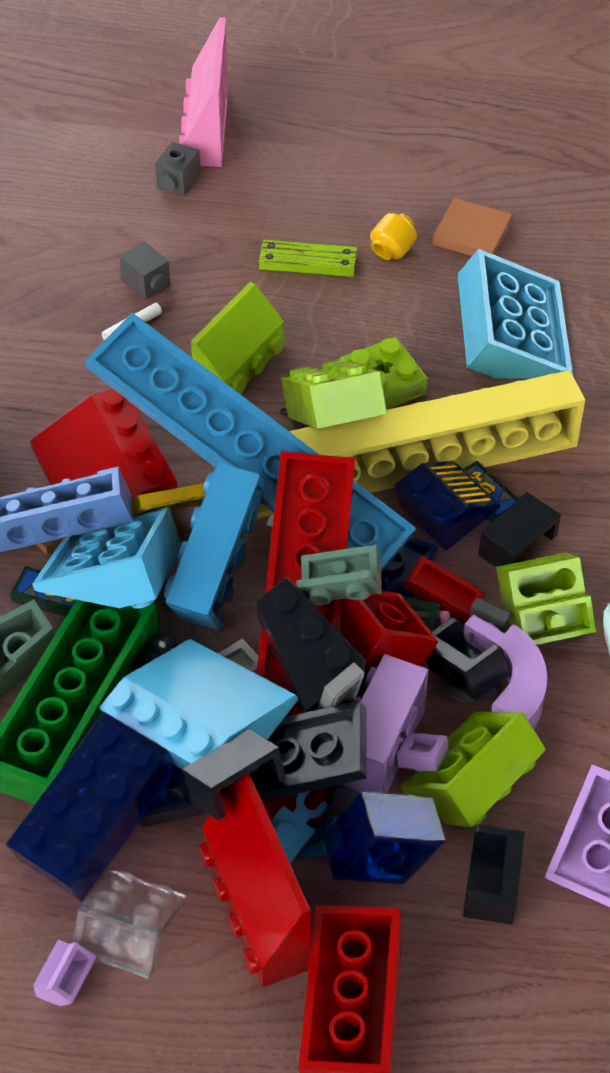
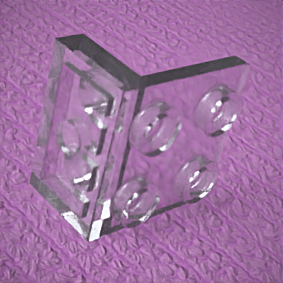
M111 870L78 908L72 943L77 942L96 956V961L149 979L156 968L161 936L184 906L186 895L174 891L169 886L156 885L135 878L131 873Z

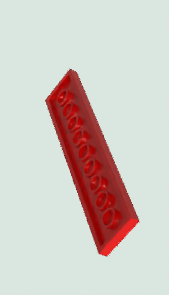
M281 451L265 594L285 577L295 586L296 581L302 580L301 556L347 549L355 458ZM342 599L332 600L327 605H314L339 632ZM261 628L256 674L289 691L286 679ZM296 703L285 717L300 714ZM325 788L309 792L304 799V805L307 809L315 810L319 807L320 803L324 800ZM298 794L262 801L270 821L282 806H285L293 813L297 808L296 799ZM322 815L317 818H310L306 824L311 826L321 823Z

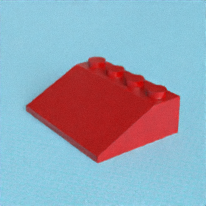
M113 388L91 395L30 440V445L50 485L62 483L63 479L69 478L71 481L96 475L97 471L119 467L132 494V500L138 495L178 488L175 475L136 406Z
M248 773L228 786L222 795L226 817L220 821H217L212 816L208 817L202 826L204 843L199 844L198 848L205 868L213 867L217 877L212 881L219 902L227 901L231 913L227 914L232 934L235 939L242 937L246 949L242 950L247 970L250 975L257 973L262 987H266L308 971L311 944V910L252 778Z

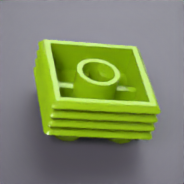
M397 337L387 338L364 349L354 350L352 353L338 359L343 360V362L350 361L351 363H359V365H367L368 369L380 371L386 409L427 393L426 380H428V377Z

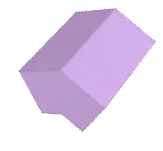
M57 940L33 985L36 997L57 1006L73 1003L96 956L77 942L68 944Z

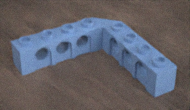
M119 467L97 471L96 475L71 481L69 478L63 479L62 483L37 489L29 487L27 491L0 497V553L133 522L132 494Z

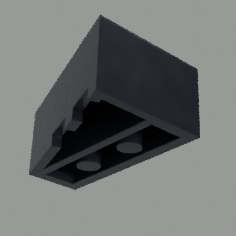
M287 577L257 600V619L272 653L278 661L289 691L298 697L296 704L300 714L318 710L324 687L354 662L365 674L366 660Z

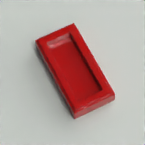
M424 556L420 557L402 587L441 611H449L451 617L463 624L470 619L471 606L477 598L482 599L485 595L484 591Z

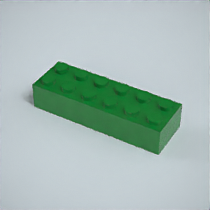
M81 600L75 601L0 724V792L56 813L109 720L99 707L123 677L138 669L137 660L142 653L147 652L146 644L152 635H157L159 632L156 604L152 603L146 607L134 609L132 605L116 608Z

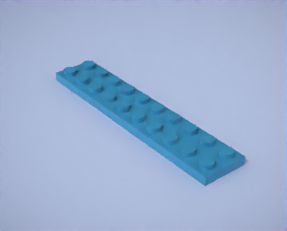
M133 312L85 360V368L215 468L217 463L220 462L260 474L266 485L261 503L273 513L281 451L320 455ZM353 480L347 549L377 545L380 550L382 572L414 535L416 527Z

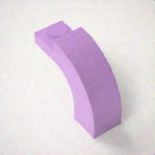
M473 614L464 626L466 642L482 652L497 644L503 650L510 671V675L506 677L508 686L492 704L491 712H523L532 728L535 729L542 714L547 687L546 665L539 648L516 625L513 624L506 633H503L493 623L484 621Z

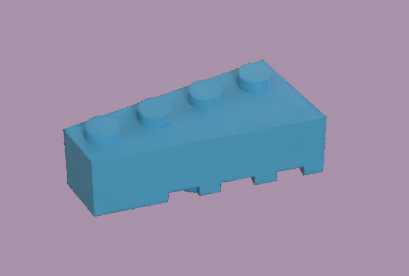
M220 462L217 463L214 473L210 472L204 483V500L201 507L197 506L191 518V528L193 529L189 540L182 543L178 552L177 561L180 564L175 577L171 576L168 579L164 591L166 604L182 621L220 633L223 632L226 620L219 618L223 604L232 602L235 592L233 587L234 576L232 573L234 568L238 569L243 565L246 555L247 543L246 540H243L244 533L251 534L266 488L260 474Z

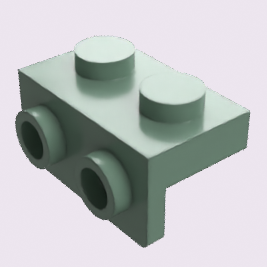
M377 545L301 556L302 580L296 581V587L313 605H327L332 600L346 598L363 600L370 595L382 593L380 550Z

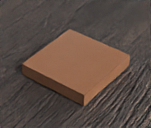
M453 198L433 235L432 245L473 256L478 249L495 255L512 222V213Z

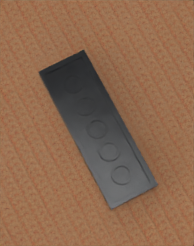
M361 700L284 717L267 740L279 747L286 780L278 784L261 772L252 777L261 801L367 779L366 707ZM149 749L141 750L135 820L142 827L206 814V812L191 803L181 768Z

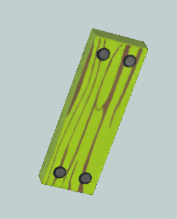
M263 239L259 269L354 277L357 247Z

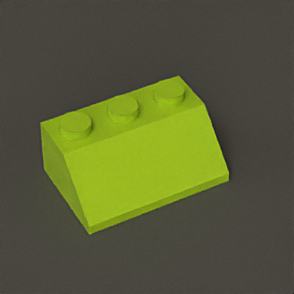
M250 281L191 340L192 358L241 394L247 383L255 375H259L265 368L266 363L274 355H278L284 348L286 341L284 337V321L258 286Z
M474 711L447 738L449 750L438 770L427 772L415 770L400 787L404 793L446 825L472 828L485 819L486 812L498 800L510 793L511 786L523 774L528 773L535 767L536 760L546 751V748L523 712Z

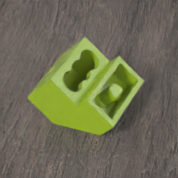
M565 552L496 567L501 601L505 611L511 613V626L514 624L522 629L536 645L596 632L591 595L585 592L580 557Z

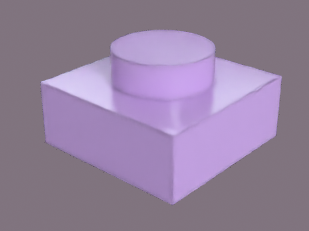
M409 733L397 753L398 767L415 769L419 772L437 771L449 750L447 736Z

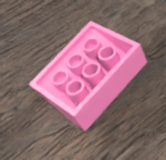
M219 18L192 66L191 78H186V96L189 97H184V115L187 116H182L181 121L182 134L185 135H180L179 144L199 150L200 167H222L229 91L226 18Z

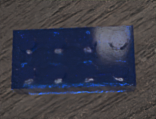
M103 712L5 845L19 861L82 902L178 768L169 751Z

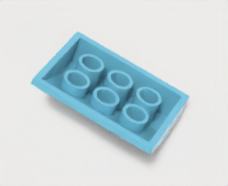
M478 249L457 274L467 368L477 373L500 379H531L568 370L573 375L559 281Z
M170 507L133 515V522L63 538L33 582L34 591L116 608L132 605L134 609H139L152 604L157 598L182 545Z
M188 639L123 677L99 709L121 733L183 769L248 729L268 739L298 701V697L203 645Z

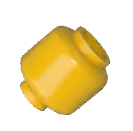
M388 213L370 234L371 248L374 253L386 261L403 258L417 240L413 220L405 214Z

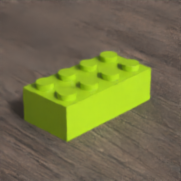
M334 360L322 363L323 369L321 370L301 367L289 370L290 376L281 378L288 418L316 429L387 414L380 371L368 369L367 365Z

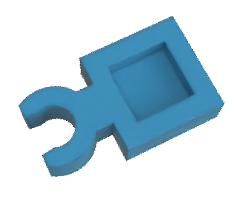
M310 791L298 794L296 799L297 808L293 813L285 806H282L271 820L289 863L293 861L315 832L306 823L310 818H317L322 815L327 807V803L323 800L317 809H307L304 805V799Z

